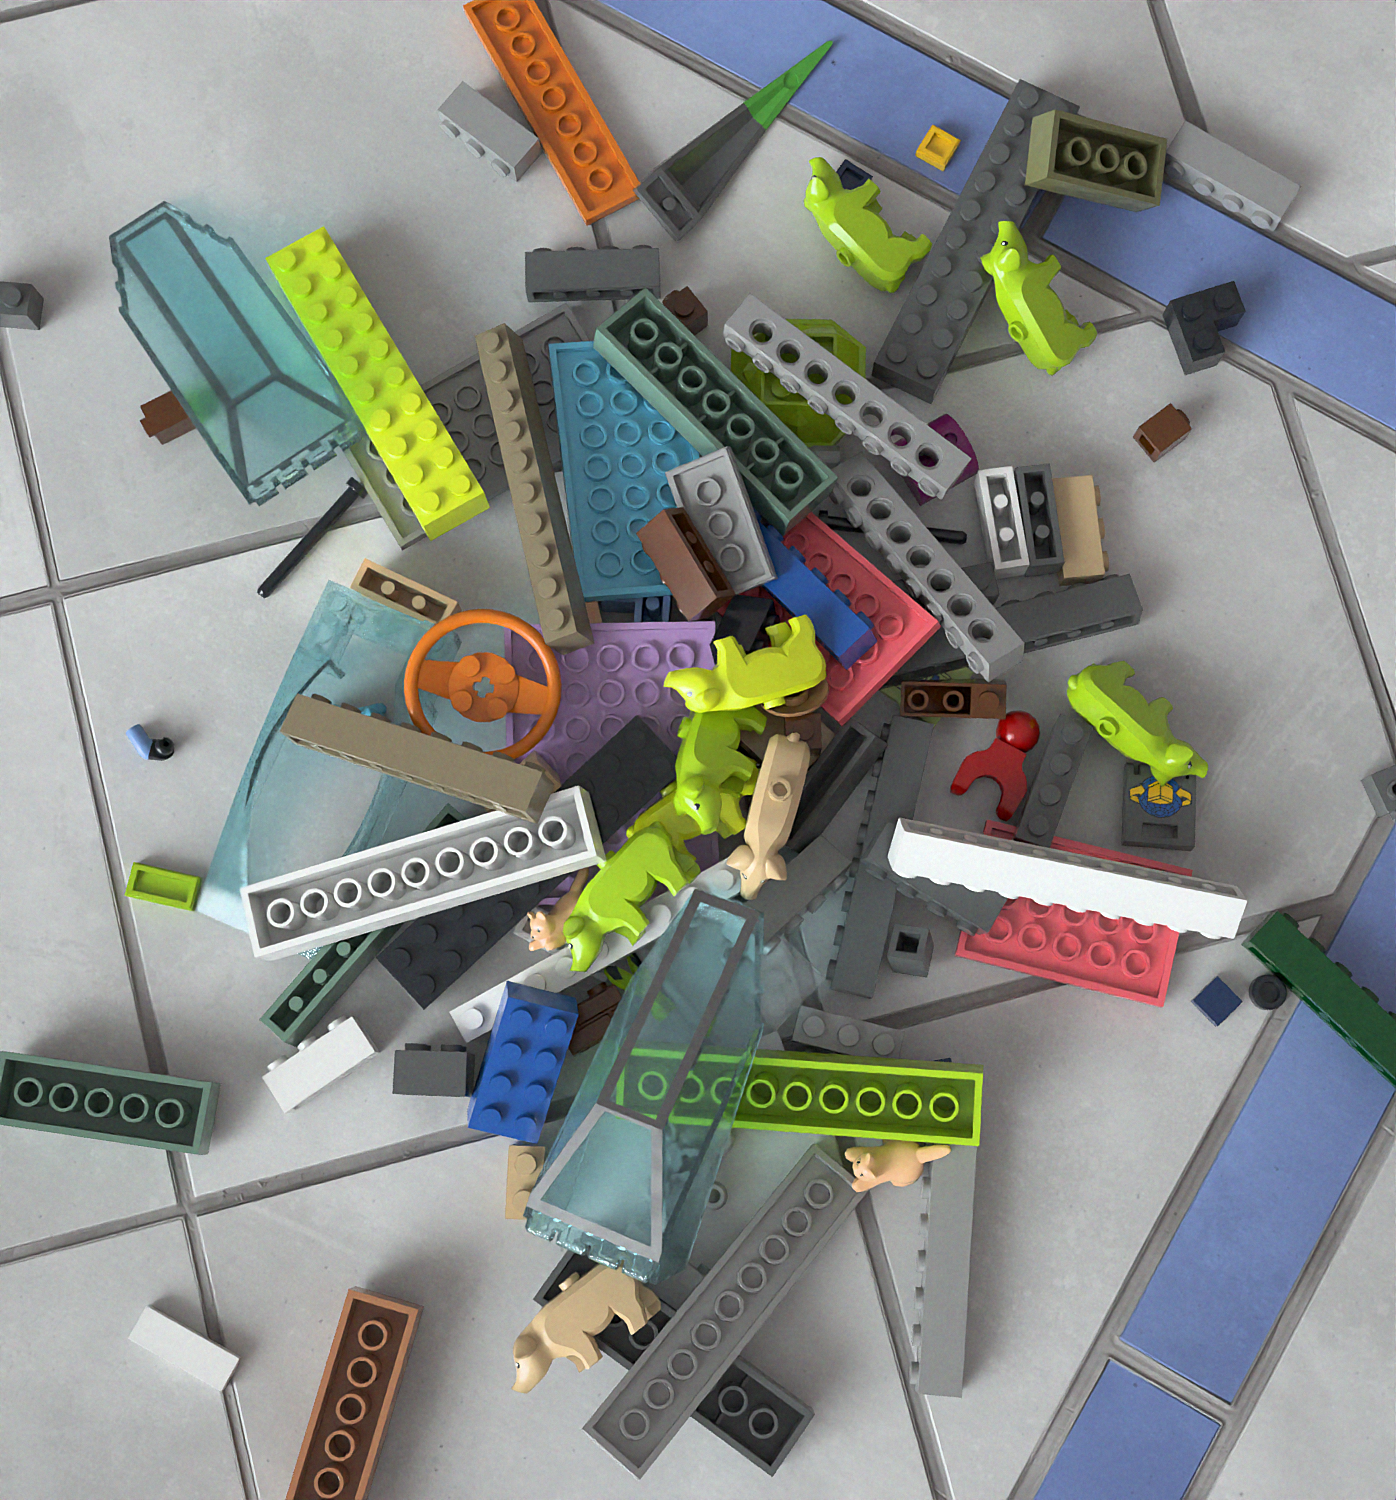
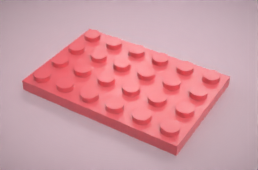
M810 512L783 536L784 540L781 543L787 549L794 546L805 557L806 562L804 565L810 571L816 567L829 581L826 586L832 592L839 589L851 602L849 608L855 614L862 611L875 626L871 631L877 642L848 670L815 640V644L826 662L825 671L827 677L825 679L829 687L828 697L820 707L840 726H843L927 642L941 625L938 620L816 515ZM761 585L739 594L773 600L776 615L780 617V623L786 622L791 628L788 620L793 617ZM731 599L716 611L722 618Z
M987 819L983 835L1011 840L1016 826ZM1057 836L1053 837L1050 845L1052 849L1192 876L1193 870ZM1019 896L1018 899H1007L988 933L981 935L976 933L975 936H971L960 930L954 956L1161 1008L1165 1002L1179 932L1170 929L1167 925L1154 923L1153 926H1146L1132 918L1121 916L1120 919H1111L1097 911L1076 912L1069 909L1066 905L1053 903L1051 906H1046L1035 902L1031 898Z

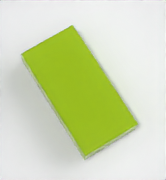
M133 862L124 896L194 912L203 878Z

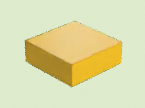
M932 124L917 148L915 156L944 171L960 146L961 140Z

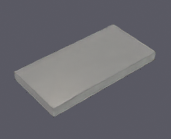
M724 447L665 472L677 508L684 507L736 595L778 579L731 447Z

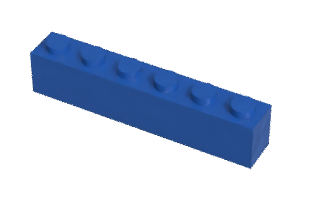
M753 507L778 579L761 586L793 618L807 615L815 629V640L848 670L877 642L871 631L875 627L874 624L862 611L855 614L849 608L851 602L839 589L832 592L826 586L829 581L816 567L810 571L804 565L806 562L805 557L794 546L787 549L781 543L784 540L783 536L771 524L766 528L759 522L763 518Z

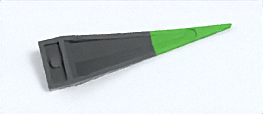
M833 41L825 42L657 165L633 189V192L675 241L681 240L704 217L761 136L832 46Z

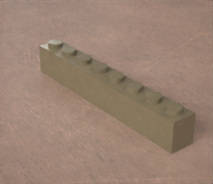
M297 693L279 731L296 745L536 824L540 820L555 785L546 776V770L535 763L526 761L523 766L514 763L513 758L501 752L494 751L493 755L483 753L480 747L463 741L462 745L451 743L452 740L441 733L432 732L429 736L421 733L418 727L406 722H402L400 726L392 724L390 719L378 713L372 712L370 716L361 714L358 708L346 703H342L340 707L332 705L329 699L318 694H312L310 698Z

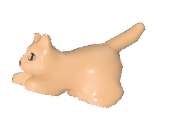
M589 867L579 869L570 887V891L556 902L551 912L548 914H544L542 911L537 912V914L527 913L531 919V938L534 939L529 943L530 951L544 947L547 950H553L567 942L563 934V926L583 892L589 877Z
M883 1139V1145L847 1148L845 1157L853 1162V1172L857 1176L852 1182V1189L856 1192H863L887 1181H891L894 1186L900 1187L913 1184L923 1174L925 1162L946 1156L951 1152V1147L940 1144L920 1147L918 1142Z

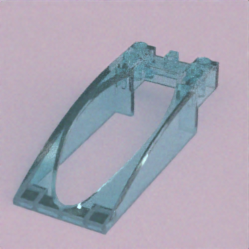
M328 580L279 686L247 763L211 862L197 911L249 933L240 888L249 886L248 850L251 815L286 740V737L279 731L297 693L306 696L313 680L321 672L339 679L345 676V673L339 667V663L354 634L408 657L395 684L393 724L400 726L402 722L414 725L405 703V671L415 646L423 635L435 625L434 623L424 620V622L363 597L361 593ZM451 631L443 636L431 648L425 660L453 662L462 643L458 634ZM418 688L422 710L433 727L439 714L434 707L438 695ZM384 773L381 774L369 809L342 857L379 846L408 781ZM323 946L297 954L311 960Z

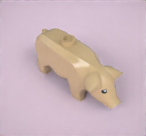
M796 732L788 736L776 734L769 739L748 812L743 836L746 845L737 847L727 860V865L740 870V895L747 900L756 899L760 889L769 879L783 881L787 879L785 860L778 854V851L785 846L790 835L810 760V748L807 742L800 740V734Z
M624 1251L619 1255L607 1257L581 1277L575 1272L559 1284L562 1292L541 1308L514 1342L513 1355L517 1369V1378L511 1388L512 1390L526 1394L530 1392L547 1374L552 1360L555 1358L566 1357L576 1365L579 1373L584 1369H589L603 1357L594 1336L609 1325L615 1314L626 1322L632 1335L646 1325L648 1320L661 1310V1302L652 1289L643 1285L639 1276V1268L630 1252Z

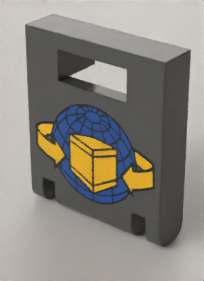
M1126 762L1123 777L1121 845L1192 851L1195 847L1196 775H1186V779H1182V776L1174 777L1161 787L1152 775L1148 764H1139L1138 775H1134V764ZM1143 824L1176 827L1173 830L1172 838L1142 836Z

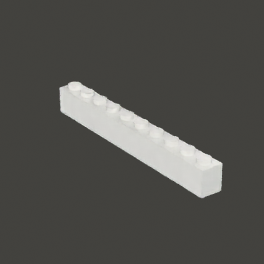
M900 817L887 856L892 870L905 878L921 876L930 878L931 881L940 885L956 883L976 892H984L986 889L996 891L1002 896L1011 899H1018L1019 896L1031 898L1035 902L1046 906L1057 903L1066 905L1069 909L1083 913L1087 910L1100 912L1105 917L1111 919H1120L1122 916L1132 918L1146 926H1153L1154 923L1167 925L1170 929L1177 932L1197 931L1212 939H1220L1221 936L1234 939L1247 904L1245 896L1234 885Z
M728 858L701 872L691 884L688 883L675 897L668 890L643 904L640 909L650 921V924L645 929L646 933L632 946L623 935L616 932L607 934L602 951L587 972L569 971L573 964V956L569 946L450 1011L465 1042H473L492 1031L507 981L560 994L676 930L695 889L727 901L739 895L741 888L740 870L727 865ZM700 902L692 920L715 907Z

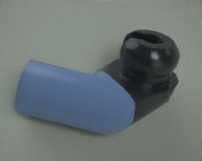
M140 724L131 727L126 732L127 737L143 759L164 761L174 754V743L170 738L150 739Z

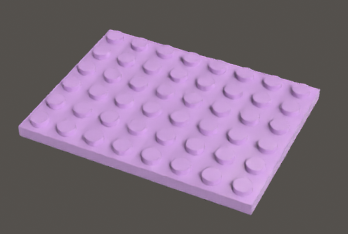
M715 621L590 623L594 644L565 655L552 649L558 662L562 683L558 713L544 738L526 754L514 759V763L520 764L535 750L559 774L562 785L636 715H639L677 756L682 738L677 736V732L685 716L689 718L691 710L685 706L686 700L677 690L671 687H664V681L670 671L694 667L711 670L715 666L710 648V643L715 634ZM530 624L543 636L541 624ZM504 627L505 659L515 668L517 675L547 686L545 669L536 650L520 634ZM507 713L506 747L525 737L536 725L541 715ZM675 777L673 780H671L668 784H670L671 782H673L674 780H676L677 777ZM660 792L602 844L605 855L610 850L616 853L629 839L626 836V830L633 825L640 813L663 797ZM716 830L707 835L701 834L692 839L684 840L688 852L697 858L695 862L699 865L701 872L719 863L718 832ZM598 864L589 866V877L584 888L601 870L597 866ZM579 870L573 871L538 905H555L562 896L570 891V887ZM658 881L654 893L645 903L667 892L669 888Z

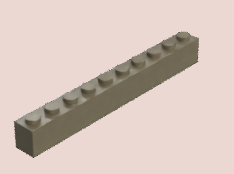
M503 323L475 335V340L544 642L560 654L565 655L594 644V639L523 339Z

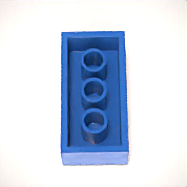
M511 981L506 982L468 1105V1128L538 1144L579 1015L576 998Z

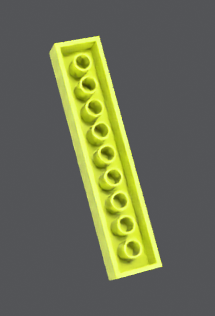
M323 226L266 257L265 259L277 282L430 541L489 509L490 505L483 489L325 227Z

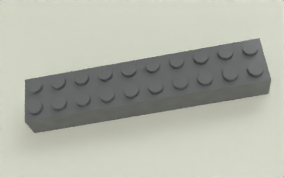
M1019 79L874 361L871 376L932 404L994 282L993 276L984 269L980 257L991 252L999 233L998 222L1012 221L1015 223L1018 231H1020L1041 190L1025 185L1032 118L1054 109L1077 115L1080 106Z

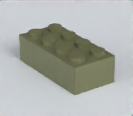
M1054 109L1032 118L1025 185L1133 212L1160 206L1167 139Z

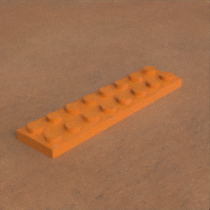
M473 0L463 5L464 13L531 130L539 138L543 151L586 226L638 200L639 197L633 192V189L640 183L535 1Z

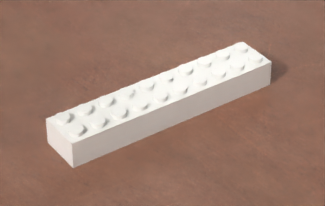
M578 785L550 794L538 824L499 811H493L240 888L254 957L274 961L606 862V857L589 792Z

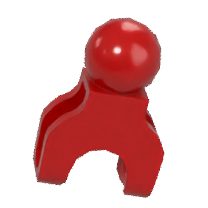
M1022 710L1010 711L1006 714L1005 719L998 721L996 728L997 738L993 740L988 749L976 751L966 756L950 786V793L961 796L968 790L975 779L982 777L993 779L999 785L1002 793L996 808V815L1005 822L1013 816L1027 792V779L1022 770V763L1027 755L1026 752L1035 747L1040 737V726L1036 718Z

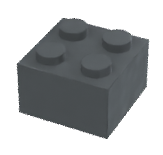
M405 1043V1050H395L392 1094L471 1097L474 1088L475 1055L466 1052L467 1047L462 1045L441 1044L440 1051H431V1045Z

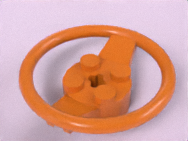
M472 609L458 612L439 621L419 640L412 651L405 671L404 696L412 723L421 730V733L429 736L432 732L436 731L424 715L419 700L418 688L451 700L455 710L463 717L475 722H492L503 718L507 713L541 715L536 725L525 737L511 746L495 750L513 759H517L534 748L551 728L560 706L562 683L556 657L551 647L545 644L544 637L534 627L521 618L507 612L493 609ZM475 623L497 624L520 634L533 646L543 663L547 677V686L517 675L515 668L505 658L494 653L477 652L463 657L460 662L425 660L435 643L454 629ZM483 677L490 679L489 684H494L493 693H486L485 698L478 695L479 691L475 690V683L481 682ZM488 751L483 753L493 755L494 751Z

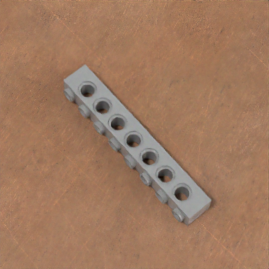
M749 293L725 323L723 337L729 347L740 353L743 351L752 358L754 365L765 373L770 371L780 379L781 385L786 390L794 394L798 392L808 400L807 403L813 410L820 414L826 413L834 419L836 426L848 435L853 433L863 441V446L874 455L881 454L891 462V467L897 473L903 476L909 475L917 481L918 487L925 494L931 497L937 496L942 500L967 468L972 458L751 293ZM764 333L770 340L761 343L756 341L753 335ZM784 353H790L797 358V361L786 363L780 356ZM819 374L824 378L825 382L815 384L809 380L808 375ZM845 394L851 398L852 403L848 405L841 404L836 400L835 396ZM868 414L874 415L878 418L880 424L869 425L864 421L863 416ZM900 435L904 437L907 445H895L891 440V436ZM924 455L931 457L935 466L926 467L922 465L919 457Z
M859 452L830 469L838 477L835 487L829 496L836 505L840 503L846 511L849 522L855 528L860 527L865 533L866 541L872 550H879L885 557V563L891 573L894 575L899 574L904 580L905 587L910 596L914 599L919 598L924 604L925 610L939 621L945 630L950 644L956 649L959 647L966 655L970 668L976 674L981 673L990 682L1021 663L1024 656V642L863 452ZM916 565H925V567H916ZM936 589H946V591L939 592ZM957 613H965V614H967V615H966V616H957V615H955V614H957ZM983 637V638H987V639H989V640H987V641H978V640H976V639Z

